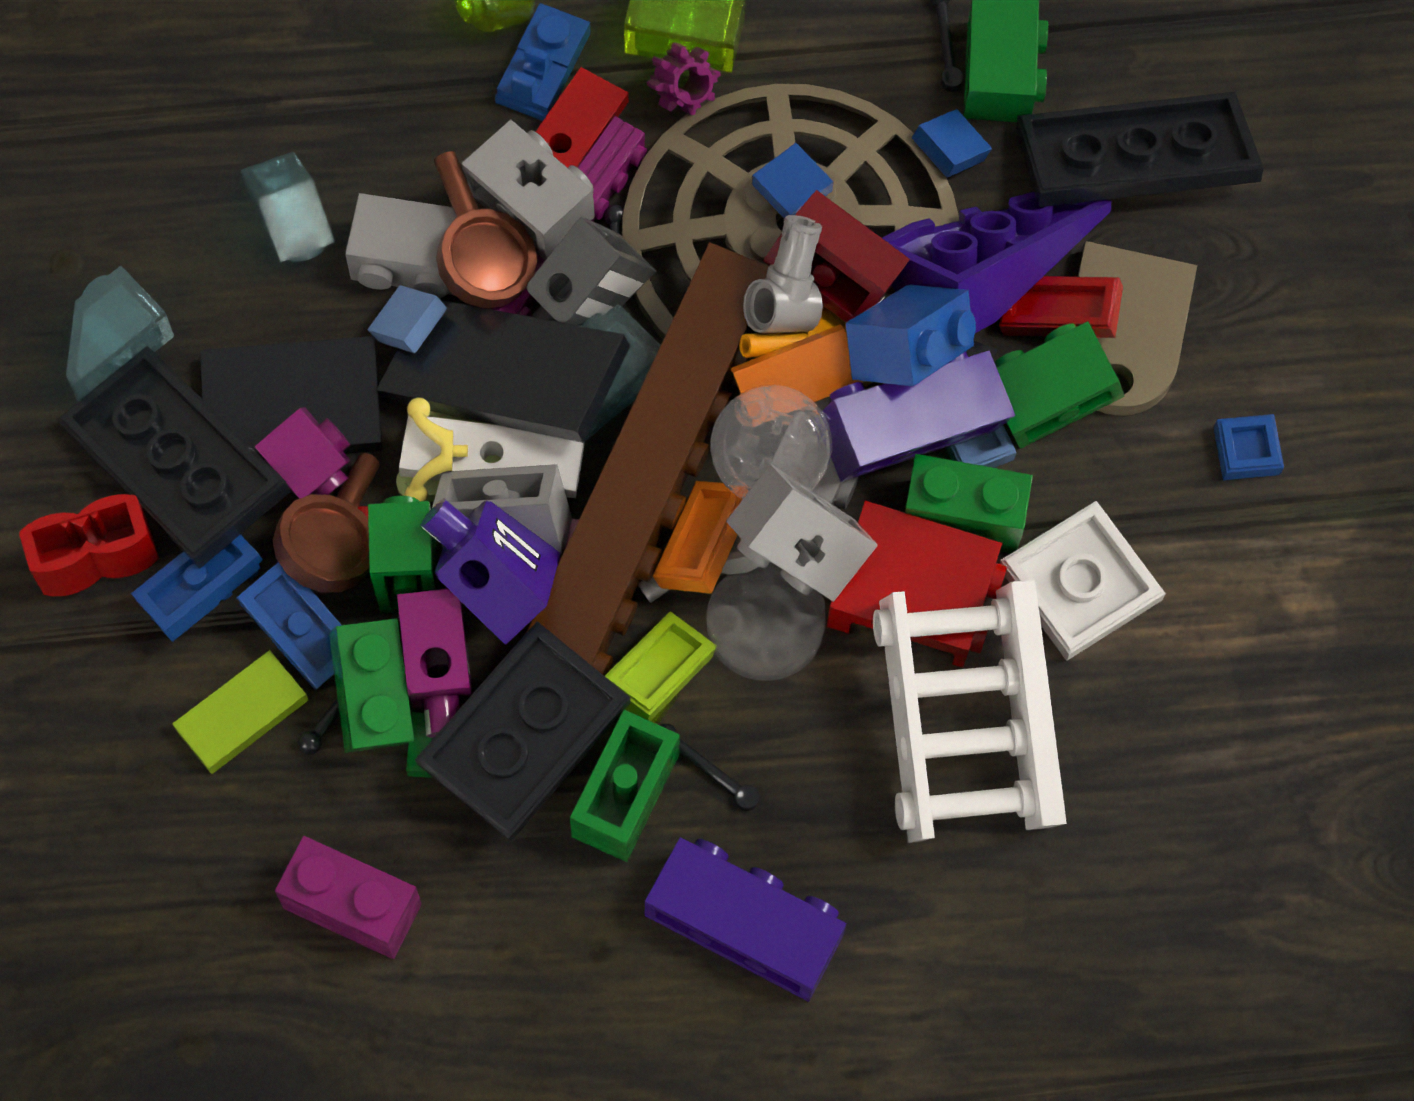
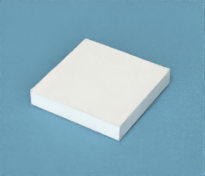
M1097 501L1001 559L999 563L1008 566L1005 577L1009 583L1035 580L1041 627L1066 661L1161 602L1166 594Z

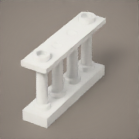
M1035 580L1014 581L996 590L997 599L992 600L991 606L907 613L905 591L892 592L880 600V610L874 611L873 630L875 640L878 646H885L902 793H897L895 797V813L899 828L901 830L907 829L908 843L935 838L933 820L1017 812L1019 817H1025L1026 830L1051 828L1067 824ZM993 630L996 635H1001L1004 659L999 661L998 666L914 673L910 637ZM1001 690L1004 696L1009 695L1012 720H1008L1006 726L922 735L918 698ZM1009 751L1011 756H1017L1020 780L1015 781L1014 787L929 795L925 759Z

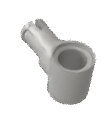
M787 215L785 217L779 250L774 264L768 266L766 278L753 281L748 286L744 295V317L748 326L753 331L759 333H801L812 331L818 325L822 316V296L818 286L813 282L814 276L810 272L816 245L822 231L821 224L815 223L814 220L803 216Z

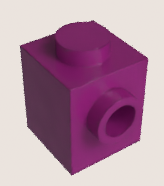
M305 407L299 408L254 446L272 468L286 481L299 499L313 493L316 495H329L348 479L341 469L351 461L343 452L350 446L349 441L328 418L319 424Z

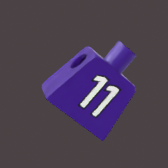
M443 498L425 516L421 527L444 546L435 570L438 579L504 644H507L547 606L561 553L491 501L482 502L466 517L449 501Z

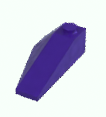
M1035 192L1011 197L1007 209L982 212L975 206L960 210L959 221L936 227L930 218L912 222L882 237V239L910 258L907 265L892 284L895 292L906 285L969 290L970 309L975 317V333L1002 317L1111 212V201L1098 200L1039 207Z

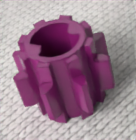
M675 42L672 43L670 50H666V56L663 58L654 56L652 58L653 65L656 68L654 75H650L647 86L658 91L657 94L661 96L658 105L672 111L679 105L682 111L695 115L696 109L701 108L700 103L705 100H715V93L711 91L713 83L718 82L717 78L721 76V73L709 67L711 65L707 62L709 52L696 46L689 53L685 46ZM687 69L689 70L688 81L682 88H679L678 80Z

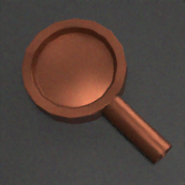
M454 151L438 155L434 159V163L457 216L439 241L436 255L439 276L449 291L467 304L481 308L503 307L518 299L526 288L527 283L534 276L537 263L534 241L524 226L510 215L493 209H478Z
M362 453L357 457L347 476L348 479L345 480L337 497L310 494L295 500L282 514L273 537L276 559L286 574L302 586L319 592H343L357 586L370 570L368 519L358 509V506L380 465L373 455Z

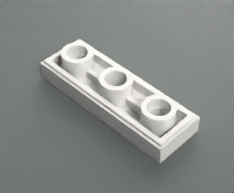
M408 415L399 472L400 476L414 478L416 473L426 463L440 454L441 448L428 438ZM427 417L438 426L453 430V445H468V457H453L452 471L557 464L566 497L576 498L584 443L499 425ZM490 455H497L501 457V459L495 463H488L484 461V459ZM438 474L429 480L439 481L441 474Z

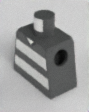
M580 217L527 283V291L541 305L531 317L599 329L656 273V270L619 233Z

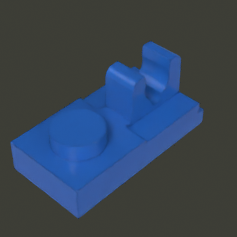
M539 3L497 87L495 103L543 121L558 100L591 34L590 22Z
M240 534L200 569L182 552L131 594L143 610L173 642L218 606L221 600H227L233 595L232 591L248 578L252 580L258 574L261 568L259 563L263 559Z
M278 562L236 599L311 687L316 690L334 675L329 632L336 626L342 625L310 588L302 586L287 575Z

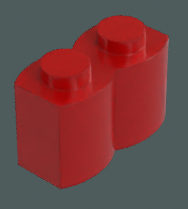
M118 494L107 496L87 505L78 514L55 513L46 515L32 521L19 532L29 570L43 594L47 596H66L78 593L92 586L101 577L123 578L132 576L146 570L159 559L148 520L135 495Z

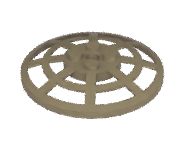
M770 84L744 88L717 97L714 101H709L703 104L701 108L696 109L695 115L688 113L661 135L643 158L630 184L623 211L622 237L641 256L642 252L675 245L678 259L690 282L700 263L693 242L725 238L728 250L768 265L763 260L782 233L776 224L782 216L752 185V175L768 163L760 165L748 173L724 156L745 143L769 136L772 137L774 158L795 143V135L821 138L845 148L828 167L816 164L834 181L833 191L826 197L868 228H894V231L912 222L928 218L935 223L936 227L959 221V215L954 194L947 178L912 139L914 133L896 117L871 102L840 90L809 84ZM789 100H810L835 105L862 115L875 122V124L857 138L847 131L826 123L805 119H792ZM767 102L769 121L758 122L740 128L721 138L710 148L684 135L689 129L717 113L748 103ZM894 137H897L906 145L927 170L938 192L941 209L908 205L907 196L897 175L885 159L877 153ZM668 151L692 164L693 166L687 172L678 191L673 211V222L639 230L640 209L645 189L657 163ZM865 163L883 184L891 205H859L846 181ZM707 174L732 190L727 200L725 214L690 219L694 197ZM648 279L634 294V297L643 315L658 336L664 340L674 317L660 300L650 279ZM892 285L880 302L895 293ZM733 377L730 384L737 386L735 378Z

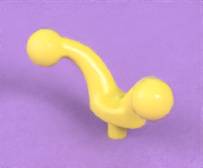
M420 397L414 398L409 402L407 406L408 415L428 438L440 446L441 452L416 473L411 484L406 488L404 495L414 497L419 501H426L428 491L423 485L438 474L452 471L453 457H468V445H453V430L445 429L427 418L431 410L430 404Z

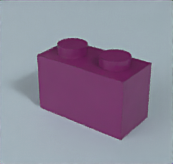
M304 835L275 889L283 909L391 959H395L422 905L416 886Z

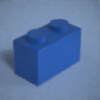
M906 285L846 323L852 380L915 386L973 347L976 322L970 309L969 290Z

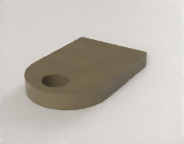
M1085 242L1077 277H1119L1123 285L1116 337L1097 339L1116 374L1123 376L1127 380L1130 390L1124 394L1125 397L1097 410L1098 412L1115 416L1134 415L1152 408L1166 395L1179 364L1197 265L1093 242Z

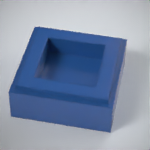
M958 109L920 124L912 136L916 144L946 178L984 162L992 150L991 146Z
M794 143L752 175V185L784 219L787 215H795L816 190L824 196L833 191L834 181L797 143Z
M1274 414L1217 419L1213 428L1223 480L1281 474L1284 464Z

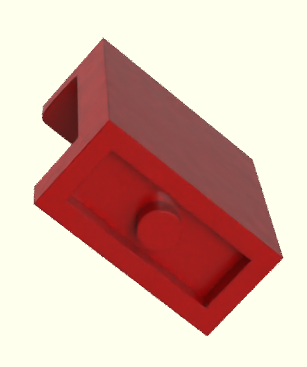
M865 501L858 524L878 546L835 601L831 602L826 627L848 634L852 623L873 629V615L875 610H880L879 601L892 592L905 591L907 613L983 606L985 597L997 599L996 590L1001 588L1008 566L996 563L1002 543ZM988 630L910 637V640L953 654L952 665L963 668L969 651L981 653Z

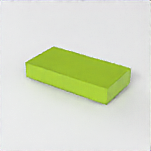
M670 611L605 677L631 697V703L625 710L651 721L712 659L717 645Z
M269 650L172 724L208 771L213 774L309 700L307 694Z

